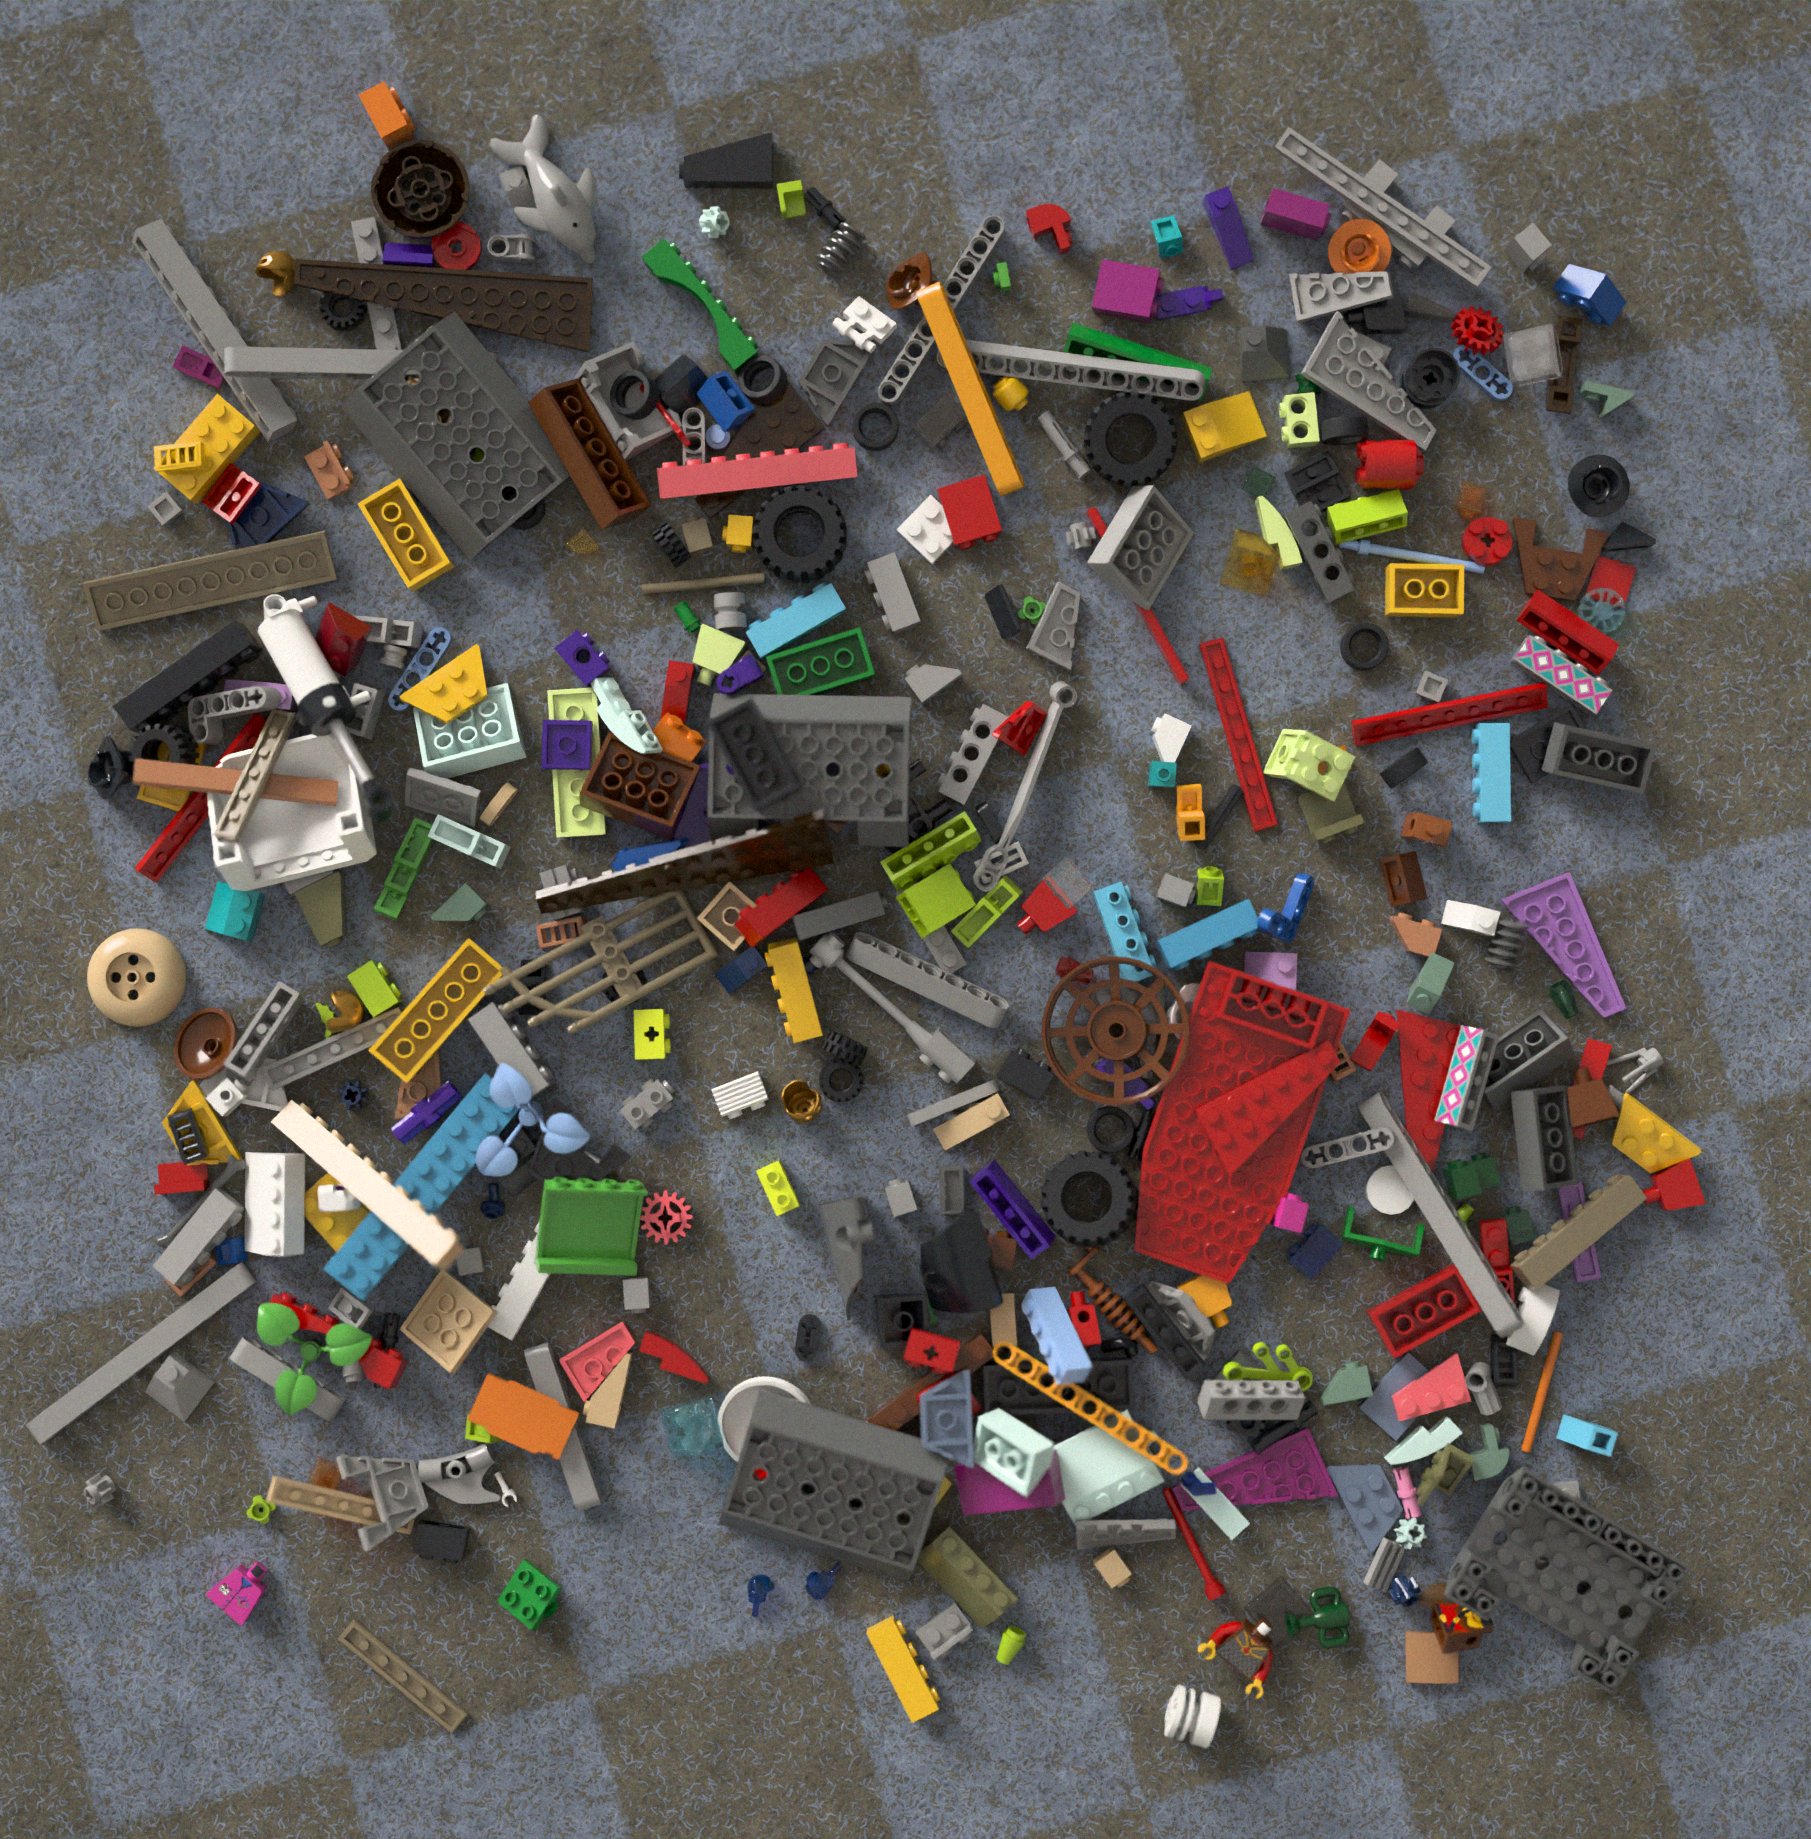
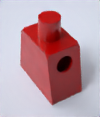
M1046 876L1021 906L1027 915L1016 925L1025 935L1036 926L1044 933L1078 911L1049 877Z
M1691 1159L1676 1163L1649 1176L1652 1188L1642 1191L1647 1197L1643 1201L1645 1205L1658 1201L1659 1207L1662 1210H1674L1706 1204Z
M1084 1291L1070 1293L1072 1307L1066 1309L1083 1348L1101 1344L1094 1304H1086ZM1078 1314H1082L1085 1317L1084 1323L1078 1320Z

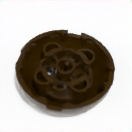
M412 140L395 146L379 161L380 164L371 182L372 201L380 218L392 230L413 239H430L450 231L462 219L470 199V182L464 165L450 149L429 140ZM428 173L435 175L433 182L425 180V176ZM405 182L412 183L409 191L402 189ZM425 191V194L420 196V192ZM436 196L444 198L440 204L434 203ZM414 204L421 206L417 212H411V207Z

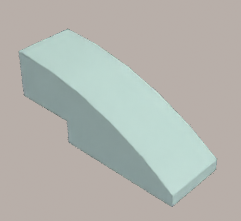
M437 814L428 834V837L500 869L511 848L509 845Z
M1444 1415L1428 1431L1422 1425H1419L1384 1458L1391 1465L1417 1460L1436 1452L1438 1449L1440 1450L1447 1443L1450 1444L1462 1432L1450 1418Z

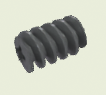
M846 223L839 224L840 231H834L832 234L834 239L829 238L827 240L829 247L823 246L821 248L822 254H816L815 256L819 266L835 279H838L834 272L835 270L844 271L840 263H850L846 255H856L852 247L861 248L858 239L867 240L862 232Z
M1506 918V920H1498V924L1503 929L1495 930V933L1500 938L1491 939V942L1497 946L1496 948H1488L1493 957H1485V960L1496 969L1514 973V970L1509 966L1517 964L1513 957H1518L1520 951L1516 948L1523 947V942L1518 938H1526V933L1522 929H1528L1529 925L1516 919Z

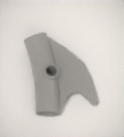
M488 1443L455 1455L419 1461L418 1473L420 1483H425L439 1494L459 1504H481L499 1501L501 1498L499 1494L485 1489L482 1485L485 1473L492 1464L496 1463L494 1453ZM454 1466L459 1467L460 1472H456Z

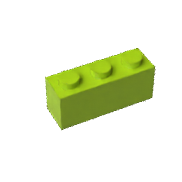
M1399 489L1384 491L1370 497H1360L1357 500L1346 503H1337L1327 508V522L1335 544L1407 527L1408 511Z

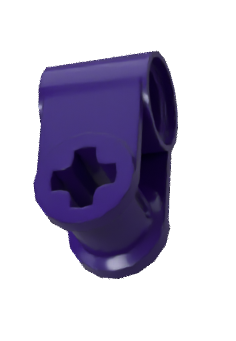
M749 654L718 675L717 687L721 694H735L746 686L755 683L765 674L753 655ZM727 678L729 681L733 679V687L730 689L728 686L722 687L724 684L723 679Z

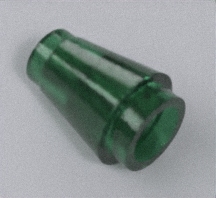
M1561 980L1548 988L1550 992L1549 997L1564 1014L1565 1018H1571L1579 1013L1571 984H1568L1566 980Z

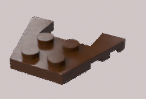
M1514 517L1512 522L1515 529L1525 594L1533 595L1538 589L1550 598L1574 602L1605 544L1609 532L1587 528L1585 530L1582 553L1533 546L1537 520Z

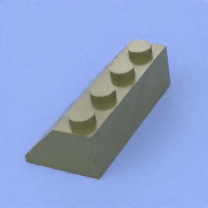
M950 1522L942 1527L920 1549L917 1561L980 1628L999 1618L1018 1600L1017 1593Z

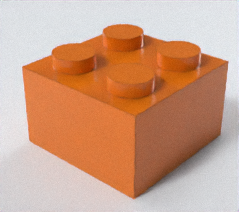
M385 81L359 94L364 107L389 151L399 144L416 139L412 133L416 128L394 87L388 88Z

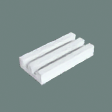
M1019 842L1008 846V852L1015 848L1018 853L1008 857V862L1019 857L1022 861L1004 869L1001 877L1029 864ZM999 851L992 853L990 860L1002 855V853ZM981 859L974 862L976 868L978 867ZM985 873L981 875L984 885L991 881V876L986 877Z

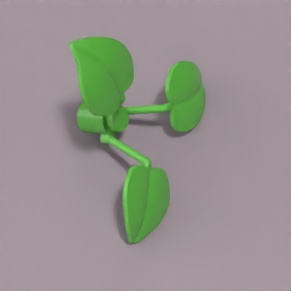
M277 1303L261 1304L258 1309L257 1331L265 1343L278 1346L283 1344L288 1338L302 1345L300 1353L305 1361L298 1373L293 1370H285L279 1375L275 1385L277 1401L288 1415H293L308 1407L317 1395L315 1380L309 1375H302L310 1361L319 1358L323 1351H330V1360L333 1364L338 1366L353 1364L367 1351L372 1341V1335L351 1324H338L328 1332L326 1343L329 1347H326L317 1339L306 1341L291 1335L299 1329L300 1322L296 1313L290 1308Z

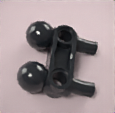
M920 759L909 765V782L927 771ZM891 771L884 772L880 778H887ZM909 788V844L935 829V822L953 811L945 799L926 811V809L923 810ZM918 820H922L923 826L919 830H913V824ZM884 846V848L888 852H891L893 854L904 848L898 846Z

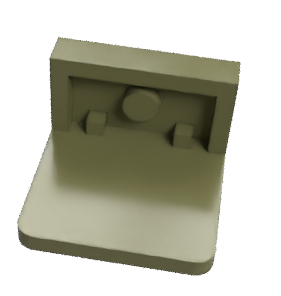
M1344 782L1335 801H1330L1312 791L1303 793L1298 797V802L1314 842L1321 840L1322 844L1336 839L1335 834L1344 831L1345 835L1359 831L1358 825L1364 823L1361 814L1357 815Z
M1449 1443L1446 1444L1442 1451L1438 1449L1432 1459L1433 1465L1431 1468L1427 1466L1420 1479L1423 1481L1416 1492L1419 1495L1417 1504L1423 1506L1434 1488L1450 1496L1473 1464L1474 1457Z

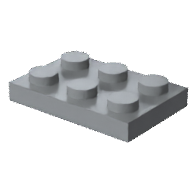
M409 768L406 775L404 805L430 814H439L452 821L475 827L478 820L481 790L429 774L422 770Z

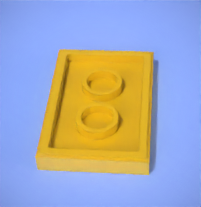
M162 742L158 748L159 761L170 762V749L165 742ZM197 743L198 748H195L196 753H199V758H196L195 762L200 766L207 744ZM140 785L136 799L179 811L191 796L192 791Z

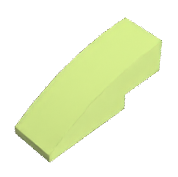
M1263 496L1257 497L1255 503L1265 548L1275 546L1280 570L1300 566L1302 564L1300 552L1286 522L1268 500Z

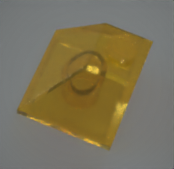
M1235 528L1220 584L1267 596L1281 555L1259 534Z

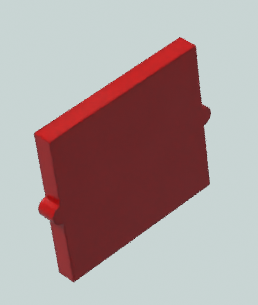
M1598 555L1584 596L1600 601L1602 605L1610 604L1623 609L1636 567L1621 563L1619 559L1611 560Z

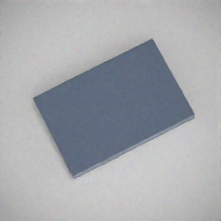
M1406 1352L1372 1390L1373 1396L1366 1397L1358 1407L1397 1441L1417 1417L1399 1421L1391 1396L1428 1373L1429 1370L1410 1353Z

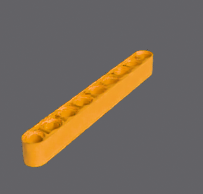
M939 281L917 291L919 303L999 494L1004 496L1025 487L1020 470L942 283Z
M1001 1342L994 1347L993 1358L997 1363L1173 1474H1179L1186 1469L1187 1459L1182 1452L1073 1383L1057 1385L1053 1375L1054 1382L1051 1387L1044 1388L1040 1384V1377L1044 1373L1051 1374L1048 1367L1010 1343ZM1001 1346H1006L1011 1351V1356L1006 1361L1000 1360L997 1356V1351ZM1024 1359L1029 1360L1032 1364V1370L1028 1374H1022L1018 1369L1019 1363ZM1071 1387L1074 1390L1075 1396L1071 1401H1064L1062 1399L1061 1391L1063 1388ZM1088 1400L1093 1401L1096 1405V1410L1091 1415L1085 1414L1082 1409L1084 1402ZM1108 1414H1114L1117 1418V1424L1113 1428H1107L1104 1424V1418ZM1134 1427L1138 1430L1139 1436L1136 1441L1129 1442L1125 1437V1433L1129 1428ZM1152 1441H1156L1160 1445V1451L1158 1454L1151 1456L1147 1452V1445ZM1173 1455H1178L1181 1458V1465L1177 1469H1171L1168 1464L1169 1458Z

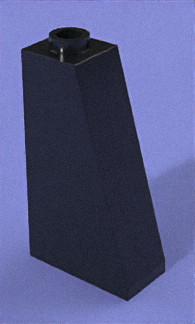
M766 133L684 156V164H679V180L684 181L685 188H772L773 136L772 133Z

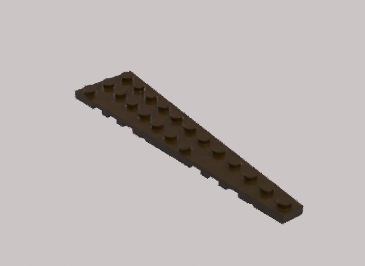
M296 259L294 284L299 287L439 319H444L455 312L465 325L587 353L590 350L593 278Z
M824 809L794 817V822L781 825L780 822L770 824L771 828L757 832L756 828L748 830L744 836L738 838L727 836L716 841L706 842L650 858L649 863L636 866L635 863L626 865V870L613 873L612 870L602 872V875L598 878L584 877L573 882H566L536 891V900L541 914L554 913L567 909H578L590 905H600L619 900L652 896L665 892H676L694 887L698 888L717 883L833 864L834 860Z

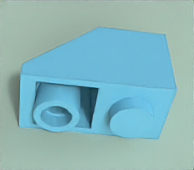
M1563 1414L1556 1438L1611 1457L1618 1433L1611 1428Z

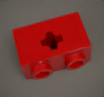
M912 1327L904 1359L908 1360L907 1364L919 1368H922L923 1364L932 1367L931 1371L946 1375L947 1371L952 1372L960 1341ZM930 1346H934L935 1352L939 1353L938 1355H933L932 1358H928V1353L924 1351V1349H930Z

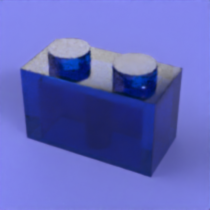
M1320 1222L1316 1225L1310 1224L1303 1233L1305 1235L1304 1239L1300 1243L1295 1242L1287 1251L1289 1256L1286 1259L1309 1280H1312L1344 1244Z

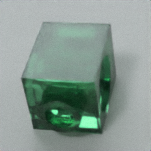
M1514 1206L1505 1209L1506 1213L1500 1215V1218L1504 1217L1506 1220L1508 1244L1516 1245L1536 1239L1528 1210L1520 1209V1206Z

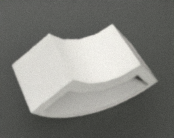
M1545 1284L1537 1291L1529 1290L1526 1287L1521 1289L1518 1296V1301H1520L1518 1311L1524 1320L1525 1326L1510 1333L1507 1336L1506 1345L1535 1355L1551 1324L1560 1290Z

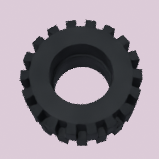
M164 723L145 726L146 729H140L137 732L139 736H134L131 740L134 742V745L129 747V751L132 752V756H129V762L133 761L134 763L131 767L133 772L135 758L159 761L158 748L162 742H165L170 749V762L198 765L195 762L196 758H199V753H196L195 748H198L197 742L193 743L192 739H194L192 733H187V729L179 727L178 724Z

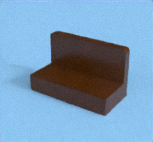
M1416 851L1379 859L1391 907L1427 898Z

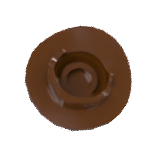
M921 252L908 259L889 276L886 283V296L891 308L900 310L913 304L920 305L917 291L938 282L936 275L932 273L930 257L926 253Z

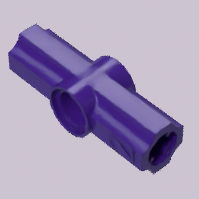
M447 1081L431 1096L423 1098L410 1109L411 1112L391 1128L393 1134L405 1145L423 1129H428L436 1123L446 1110L462 1098V1095L455 1085Z

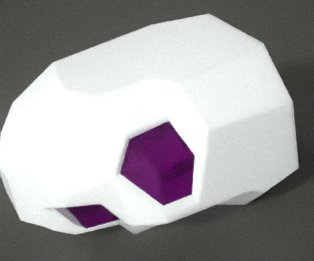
M343 1184L319 1186L318 1199L320 1211L359 1209L362 1201Z

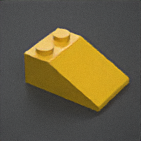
M1249 391L1201 405L1183 412L1181 416V421L1198 463L1267 437Z

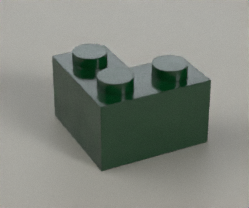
M1485 1152L1471 1155L1472 1160L1469 1161L1456 1159L1447 1162L1448 1166L1443 1167L1442 1172L1449 1197L1459 1200L1481 1194L1482 1190L1500 1186L1501 1181L1494 1156H1486Z

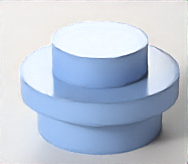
M716 424L707 430L706 441L710 447L722 449L728 445L730 433L729 431L724 432L719 424Z

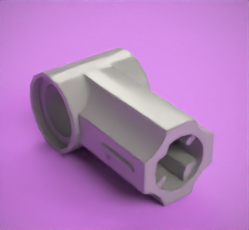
M1476 1362L1471 1366L1465 1377V1385L1472 1391L1481 1415L1487 1416L1501 1410L1502 1404L1491 1379V1368L1486 1363ZM1474 1374L1480 1375L1483 1380L1477 1379Z

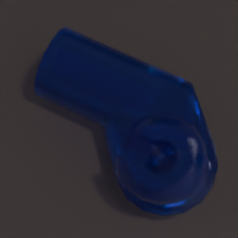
M1191 1471L1184 1473L1182 1476L1183 1486L1193 1496L1216 1495L1215 1482L1202 1483L1195 1473Z

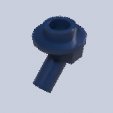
M489 1183L490 1200L483 1201L480 1211L489 1219H497L504 1215L505 1204L503 1201H499L498 1183Z

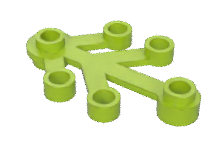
M1264 1342L1256 1343L1253 1346V1353L1258 1359L1262 1360L1268 1370L1242 1367L1237 1362H1228L1223 1369V1375L1226 1380H1243L1244 1378L1292 1380L1299 1382L1302 1391L1309 1389L1313 1382L1311 1371L1306 1367H1299L1292 1357V1351L1285 1344L1279 1345L1275 1350V1354L1280 1361L1285 1362L1290 1372L1280 1371L1270 1356V1350ZM1264 1348L1261 1353H1258L1260 1349Z

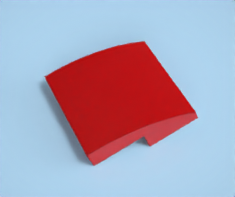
M230 462L202 500V503L233 524L261 487V484Z

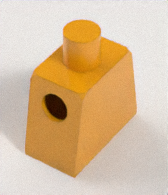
M1198 1274L1176 1286L1177 1289L1185 1291L1186 1294L1194 1299L1198 1310L1205 1316L1211 1317L1216 1328L1229 1323L1224 1309L1231 1306L1232 1301L1226 1283Z

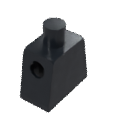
M1392 284L1394 298L1361 306L1357 309L1346 310L1347 324L1361 323L1364 335L1403 334L1407 327L1399 284Z

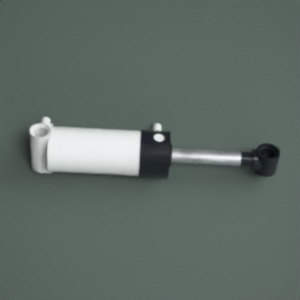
M269 595L264 600V621L258 628L259 636L298 704V709L312 734L315 736L333 734L365 792L363 798L368 805V815L375 821L382 822L388 820L393 813V796L384 787L378 786L345 727L356 716L357 712L354 706L369 701L371 699L370 693L364 691L350 697L344 685L342 686L332 671L303 619V610L318 604L315 596L297 602L295 598L286 601L280 595ZM376 803H384L386 806H385V807H377V806H375V804H376Z

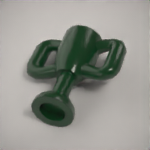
M1329 1586L1315 1589L1311 1592L1309 1599L1314 1610L1312 1616L1297 1619L1291 1613L1285 1614L1286 1629L1291 1639L1300 1633V1629L1314 1626L1318 1628L1319 1644L1325 1649L1343 1647L1349 1643L1350 1634L1347 1629L1350 1626L1349 1612L1345 1603L1341 1602V1594L1336 1587ZM1334 1596L1333 1604L1322 1608L1317 1602V1599ZM1339 1629L1342 1634L1340 1637L1325 1638L1327 1630Z

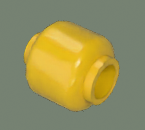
M1003 376L993 385V397L1005 411H1011L1014 408L1016 411H1019L1027 404L1026 397L1029 390L1019 378Z

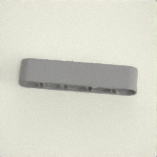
M247 1336L241 1338L230 1356V1359L235 1364L274 1388L282 1372L293 1370L298 1373L299 1368ZM313 1378L317 1384V1395L314 1401L306 1408L325 1420L333 1421L346 1399L341 1394Z

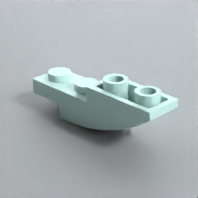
M595 678L591 682V686L601 702L596 710L607 727L623 743L642 754L661 753L663 749L646 721V717L641 710H631L629 703L626 701L614 678Z

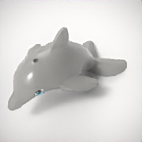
M537 114L532 117L530 130L523 142H508L496 137L492 138L490 147L500 161L508 165L527 167L537 208L515 207L514 213L523 224L535 230L551 232L566 248L578 253L585 262L593 263L596 255L593 246L596 231L591 206L595 200L596 181L591 169L585 168L576 186L558 167L542 157L549 142V131L542 116Z

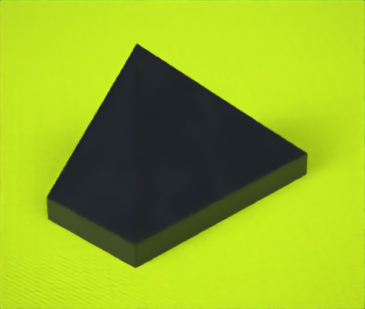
M1621 522L1605 542L1601 552L1650 548L1656 544V539L1625 522Z

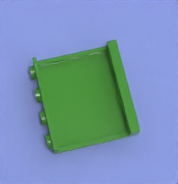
M562 1177L545 1180L534 1261L538 1273L636 1276L638 1266L635 1262L642 1202L643 1196L648 1194L643 1183L636 1180L616 1182L612 1179H603L602 1182L587 1178L571 1181Z

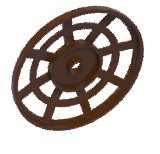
M1111 956L1083 963L1071 970L1060 980L1046 1003L1042 1018L1041 1034L1043 1048L1050 1066L1057 1077L1069 1089L1093 1102L1106 1105H1125L1147 1099L1161 1091L1171 1082L1180 1070L1190 1043V1022L1182 996L1166 975L1141 960ZM1108 964L1109 979L1094 983L1084 991H1081L1071 982L1089 969ZM1118 964L1139 967L1153 974L1157 979L1148 989L1135 981L1120 979ZM1164 985L1170 990L1178 1004L1182 1023H1168L1165 1010L1156 997V994ZM1110 986L1111 1001L1098 1006L1088 997L1097 990ZM1120 986L1132 988L1143 995L1134 1005L1121 1001ZM1065 989L1075 998L1067 1015L1066 1027L1051 1028L1054 1006ZM1149 1002L1157 1010L1161 1024H1146L1141 1011ZM1082 1004L1092 1014L1087 1026L1073 1027L1076 1013ZM1114 1023H1119L1123 1026L1124 1032L1121 1037H1114L1111 1034L1110 1028ZM1183 1033L1181 1052L1169 1076L1170 1071L1168 1072L1158 1061L1166 1049L1168 1034ZM1147 1034H1161L1160 1043L1154 1056L1143 1047ZM1088 1036L1093 1050L1085 1058L1078 1051L1074 1037ZM1066 1037L1070 1053L1079 1064L1069 1075L1062 1069L1055 1056L1051 1038ZM1136 1054L1146 1063L1140 1069L1124 1074V1059ZM1100 1056L1114 1060V1074L1102 1072L1091 1065ZM1151 1069L1162 1079L1155 1086L1144 1092L1124 1097V1081L1139 1078ZM1087 1072L1098 1079L1114 1082V1097L1093 1093L1081 1087L1076 1081Z

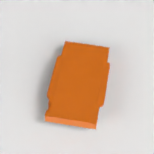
M488 1373L467 1420L487 1428L489 1434L527 1451L547 1453L552 1458L559 1460L579 1412L559 1404L558 1400L513 1380L507 1381Z

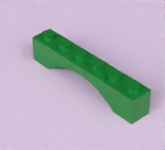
M665 238L641 256L643 263L659 282L672 284L684 289L705 306L717 328L720 356L737 375L747 361L758 356L756 350L758 348L757 343L751 336L747 338L741 332L743 327L735 317L730 319L726 314L727 307L719 298L715 300L710 294L712 289L704 279L701 281L697 279L694 275L697 271L688 260L685 263L679 257L681 252L673 242L669 244Z

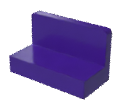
M385 243L382 262L384 265L434 268L432 245Z

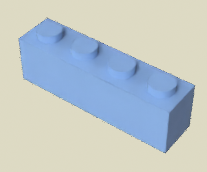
M1056 1287L1029 1289L1021 1304L1022 1311L1027 1316L1031 1325V1331L1036 1336L1040 1345V1351L1045 1356L1049 1365V1371L1054 1376L1057 1385L1084 1382L1092 1365Z

